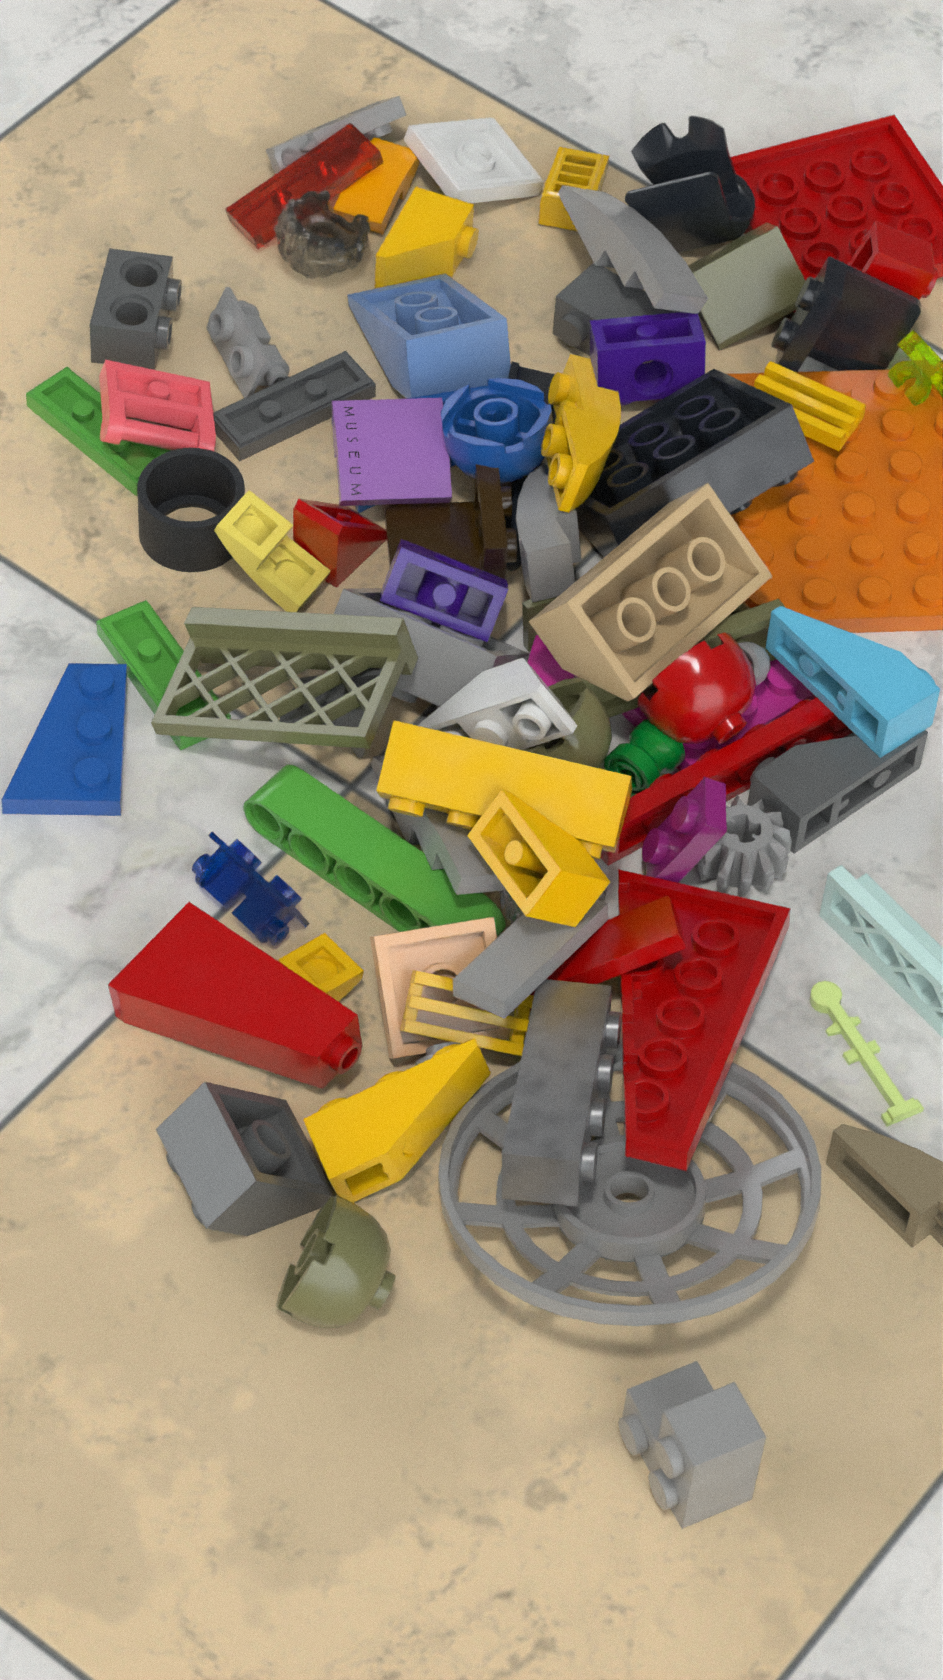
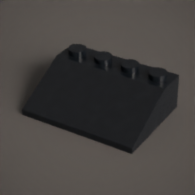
M717 369L710 370L620 424L618 434L595 488L589 497L580 506L575 508L578 529L605 557L669 502L709 483L730 515L745 510L751 505L753 498L771 487H779L791 482L796 478L798 471L814 462L792 404Z

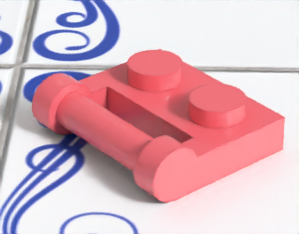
M105 359L99 375L102 407L100 439L102 442L119 445L121 440L168 450L201 448L214 451L216 433L210 381ZM127 418H136V419H141V420L156 422V423H160V424L169 425V426H171V427H173V428L166 427V426H161V425H156V424H151V423H146V422H141V421L132 420V419H127ZM180 429H189V430H191L192 432H190V431H185V430H180Z

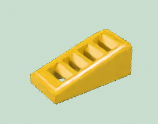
M559 147L540 199L538 224L577 231L558 192L562 185L601 191L609 164V156Z

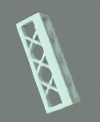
M842 865L838 866L827 875L819 916L943 1038V947L867 873L855 879Z

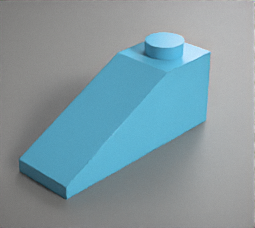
M782 606L771 611L765 648L880 758L932 726L940 688L935 684V681L927 671L918 668L902 652Z

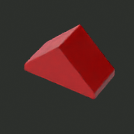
M298 498L293 508V541L331 571L325 581L335 588L347 579L387 539L386 529L348 506Z

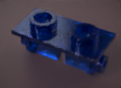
M214 832L208 835L219 848L211 856L203 854L194 862L192 872L196 875L195 882L226 909L243 893L246 898L234 909L232 914L255 935L256 939L261 943L269 941L275 946L287 937L290 930L287 924L293 918L299 921L305 928L310 924L296 909L302 898L278 875H275L270 882L265 880L256 871L262 862L242 842L236 838L228 846Z

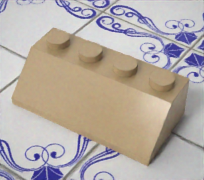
M709 483L669 502L534 616L529 623L563 670L626 701H630L645 690L662 670L697 644L772 577V574Z

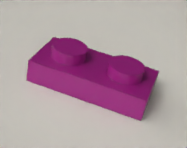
M704 777L687 797L683 796L678 800L673 812L658 828H653L648 833L642 847V860L646 862V876L679 883L727 832L726 784Z

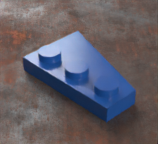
M68 664L1 799L2 814L121 816L127 664Z

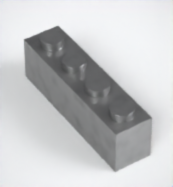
M546 979L535 989L502 1149V1199L579 1206L583 1181L594 1182L598 1160V1143H592L590 1140L591 1135H603L606 1098H598L599 1091H611L614 1055L606 1054L607 1048L618 1049L622 1023V1013L611 1011V986Z

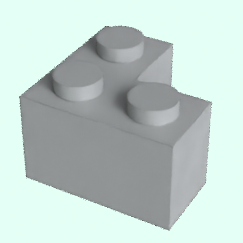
M695 1361L627 1389L623 1416L618 1421L621 1437L632 1455L640 1454L650 1471L648 1479L655 1500L663 1510L671 1509L681 1529L752 1500L766 1435L735 1382L714 1390L698 1361Z

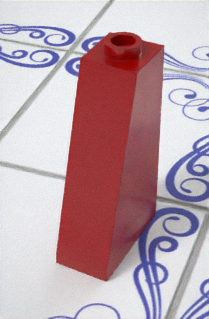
M188 902L108 983L115 1016L122 1022L320 1089H324L337 1074L342 1075L348 1072L358 1060L363 1047L358 1014L191 902Z

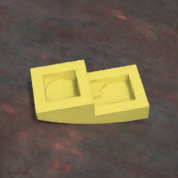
M248 490L219 522L214 531L235 561L268 596L285 611L298 612L322 585L331 571L287 536L293 526L292 523Z

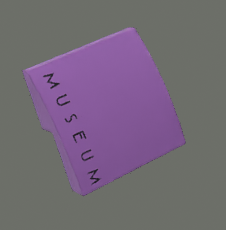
M442 398L332 401L334 457L337 458L339 506L449 503L451 501L450 460L441 423Z

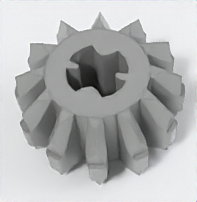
M737 794L731 802V806L726 805L727 832L697 863L700 881L717 879L716 886L719 892H723L729 886L737 887L743 898L750 891L751 886L767 892L770 885L773 884L774 878H782L789 860L787 854L790 853L792 840L790 830L783 828L781 812L764 813L765 807L762 799L753 806L744 805Z

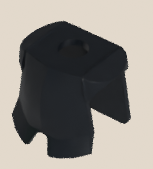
M691 115L688 118V133L686 136L676 137L667 124L662 122L647 132L631 150L639 168L653 185L628 191L625 194V202L657 228L678 253L733 241L742 236L747 230L754 216L755 198L746 181L735 172L724 127L710 119Z

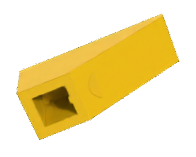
M475 1038L462 1044L445 1046L438 1050L432 1058L405 1071L388 1073L381 1077L375 1085L348 1098L331 1100L324 1104L318 1112L303 1119L326 1174L339 1197L354 1203L405 1177L491 1075V1071Z

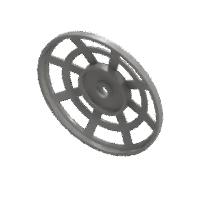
M620 1039L618 1049L607 1048L606 1054L614 1055L613 1071L623 1070L622 1039ZM520 1062L493 1077L470 1098L452 1121L442 1145L438 1172L442 1213L454 1241L470 1262L497 1286L528 1304L560 1316L597 1324L648 1326L679 1323L715 1314L749 1299L772 1284L798 1258L812 1235L820 1209L821 1164L815 1141L802 1117L781 1093L756 1074L733 1062L699 1140L719 1154L732 1169V1173L704 1180L699 1167L692 1159L687 1171L626 1157L625 1135H620L616 1123L624 1122V1101L611 1102L609 1092L599 1091L598 1098H606L604 1131L602 1136H594L595 1140L591 1141L592 1143H598L596 1176L594 1182L583 1181L579 1206L559 1204L516 1206L515 1200L502 1199V1169L497 1182V1205L459 1202L458 1186L461 1166L471 1143L479 1132L503 1149L508 1123L496 1114L513 1101ZM727 1094L742 1102L763 1118L783 1140L789 1152L753 1165L748 1154L736 1140L709 1121ZM798 1173L801 1186L800 1214L793 1236L788 1244L784 1245L753 1239L762 1216L763 1192L761 1187ZM622 1193H635L641 1200L623 1202L615 1197ZM742 1194L743 1213L734 1234L702 1224L705 1214V1203ZM466 1225L503 1228L507 1238L520 1255L538 1270L544 1272V1274L531 1283L503 1267L479 1246L467 1230ZM559 1227L563 1234L576 1246L557 1262L535 1245L524 1228ZM686 1244L717 1253L701 1265L670 1277L661 1258L679 1250ZM601 1257L614 1261L635 1262L642 1281L608 1280L584 1273ZM736 1259L766 1264L743 1280L707 1295L681 1301L676 1292L711 1279L728 1268ZM573 1286L584 1291L609 1296H649L652 1304H605L569 1297L559 1293L567 1287Z

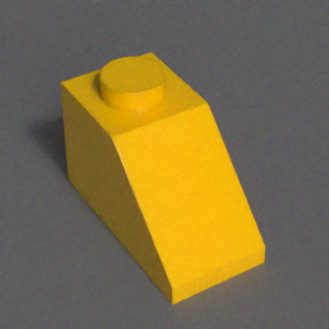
M415 186L376 253L374 289L441 274L453 277L463 257L467 259L472 257L478 242L479 229L473 227L474 204Z
M501 790L467 835L526 917L576 927L610 883V880L579 840L509 791Z

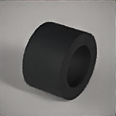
M201 448L172 450L159 455L149 462L140 474L137 485L139 539L147 555L158 564L180 572H204L222 566L233 558L214 530L219 522L245 495L244 479L236 465L219 453ZM187 507L206 509L216 515L202 521H181L167 517L171 512Z

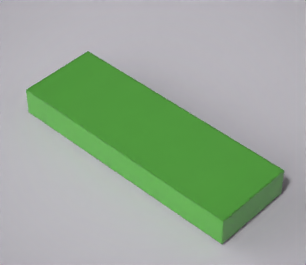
M65 367L26 393V403L29 409L135 496H138L137 485L143 469L154 458L171 451L121 440L119 445L102 442L100 439L102 424L101 394L68 367Z
M145 600L96 621L97 635L118 664H127V677L155 715L184 650L149 602ZM196 670V676L198 678L201 677L202 675L200 674V672ZM213 690L209 691L214 701L219 699ZM200 696L180 707L176 715L189 716L207 705ZM229 713L225 715L227 719H231ZM170 735L180 751L208 739Z

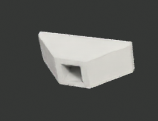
M520 658L482 671L418 726L523 750L573 734L577 724L560 700L524 658Z

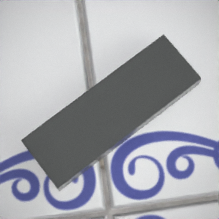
M344 351L214 412L215 433L240 462L332 418V401L370 400L376 395V383Z

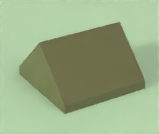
M769 223L757 227L688 265L708 297L698 315L720 350L798 308L795 306L796 300L805 283V279L778 226Z

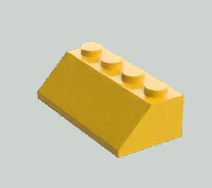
M393 720L376 791L381 798L389 799L387 809L414 817H423L425 808L448 813L447 824L472 830L501 790L509 791L579 840L593 859H600L602 850L613 853L616 851L632 793V780L629 775Z

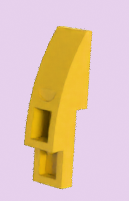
M573 354L569 355L563 373L557 372L551 381L548 402L554 407L556 420L555 424L550 423L547 426L541 444V454L546 457L549 467L548 484L553 486L558 510L568 513L580 506L595 488L618 434L621 422V404L618 391L598 387L591 359Z

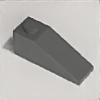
M924 730L881 758L858 736L796 745L777 758L769 757L755 768L750 777L751 785L747 805L753 806L762 799L765 807L764 813L781 812L783 828L790 830L792 840L790 851L795 854L918 770L921 765L928 732Z

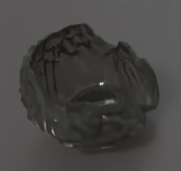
M327 190L321 191L319 194L315 191H309L296 201L291 199L278 216V223L274 228L277 236L278 251L281 257L290 264L291 269L304 275L306 278H326L357 267L369 246V217L358 214L350 223L337 215L329 203L330 193Z

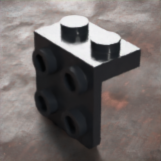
M828 256L816 278L809 276L805 281L796 300L795 306L798 308L791 320L785 317L775 333L771 347L778 350L775 363L797 373L808 356L838 371L886 370L920 316L921 302L908 293Z

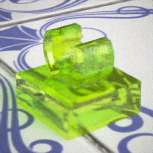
M913 330L897 344L908 360L895 364L887 376L897 388L903 385L906 380L916 378L914 385L904 393L908 400L916 406L928 398L931 386L943 398V360Z

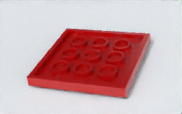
M895 114L731 157L736 174L746 181L755 198L754 216L744 235L765 223L778 226L805 281L809 276L816 278L828 256L848 264L875 221L931 243L934 266L938 270L937 278L943 277V185Z

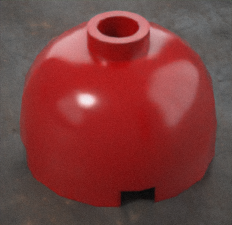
M729 633L717 634L722 644L713 649L704 640L679 656L652 680L658 691L649 701L643 692L638 698L637 706L651 724L656 726L666 736L679 743L700 744L714 737L719 744H722L737 735L747 724L742 715L752 704L756 681L753 667L745 652Z

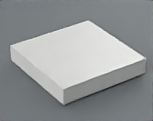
M494 117L408 126L404 141L446 196L467 203L539 196L544 181Z

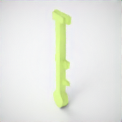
M830 981L816 983L811 989L810 1004L816 1011L828 1014L833 1024L825 1030L828 1036L838 1034L843 1036L851 1050L844 1052L842 1055L847 1064L850 1065L859 1061L890 1106L885 1113L881 1114V1119L886 1127L923 1112L924 1107L918 1099L911 1098L905 1101L874 1055L881 1050L876 1041L865 1042L856 1028L861 1023L859 1017H848L840 1005L842 1000L841 989Z

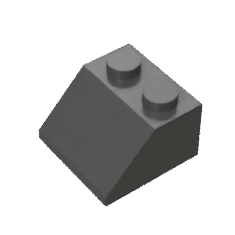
M204 1082L156 1128L167 1151V1162L172 1170L180 1176L192 1200V1211L206 1229L250 1236L322 1208L331 1196H336L289 1104L284 1099Z

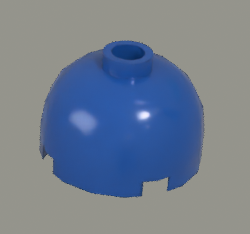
M494 378L487 379V389H480L471 393L470 384L459 388L446 399L441 410V423L449 457L465 475L475 479L476 464L499 468L500 483H507L528 475L541 465L545 458L541 454L542 440L547 426L550 423L553 424L551 405L550 403L547 405L544 402V393L537 386L517 379Z

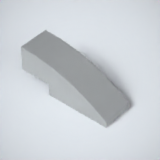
M542 463L529 473L520 492L516 512L524 584L532 602L561 595L575 583L573 563L582 561L577 512L575 509L570 513L558 510L553 486L548 484L549 468L546 463Z

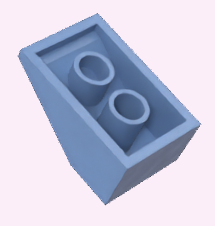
M447 274L347 295L348 305L391 386L404 397L413 398L455 391L469 384L470 388L487 385V379H508L511 363L507 318Z

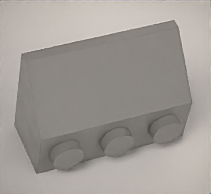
M381 588L343 589L334 614L404 618L418 660L412 675H400L392 696L410 703H416L417 697L437 705L435 710L482 671L520 658H524L527 661L530 654L491 636L488 642L384 603L380 601Z

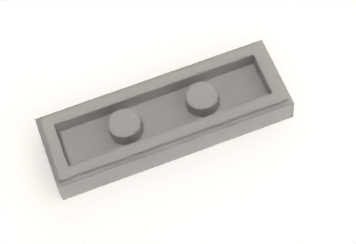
M597 899L576 927L526 917L523 913L453 979V996L505 1019L608 920V903Z

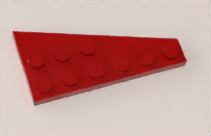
M618 869V915L669 895L677 911L686 948L620 975L625 1156L687 1171L788 931L791 908Z

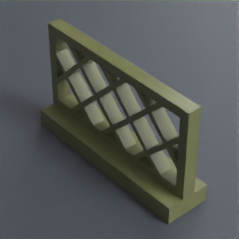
M192 607L184 623L190 639L151 724L156 735L370 749L400 675H412L418 656L404 618ZM200 661L201 663L223 664L199 678L195 674ZM254 666L276 667L252 681L244 673ZM368 668L382 669L378 677L360 687H357L351 680L353 676ZM307 669L329 670L306 684H303L297 676ZM237 677L243 686L214 701L209 691ZM287 680L295 687V690L270 704H267L261 696ZM342 683L349 693L321 708L314 698ZM200 696L207 705L189 716L176 715L180 707ZM251 700H254L259 707V710L241 720L227 719L225 716ZM305 703L313 712L295 723L280 722L278 719ZM359 706L364 711L358 727L335 726L332 721Z

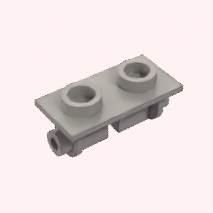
M225 287L216 308L209 316L206 328L227 365L231 376L234 378L243 397L246 398L254 394L257 386H271L288 378L290 368L281 357L275 345H268L271 337L259 317L260 314L256 306L248 304V302L243 300L238 301L232 289Z

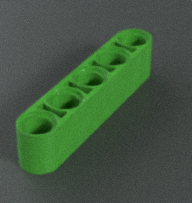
M287 764L282 767L244 802L243 810L248 822L262 837L399 932L487 917H494L497 937L506 927L505 918L501 910L485 894L456 895L445 869L432 870L422 851L295 765Z

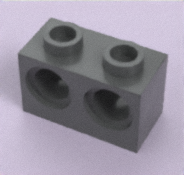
M109 248L89 324L92 363L104 364L106 359L155 370L160 349L169 350L173 320L171 317H168L169 311L178 312L181 301L182 280L173 279V256Z

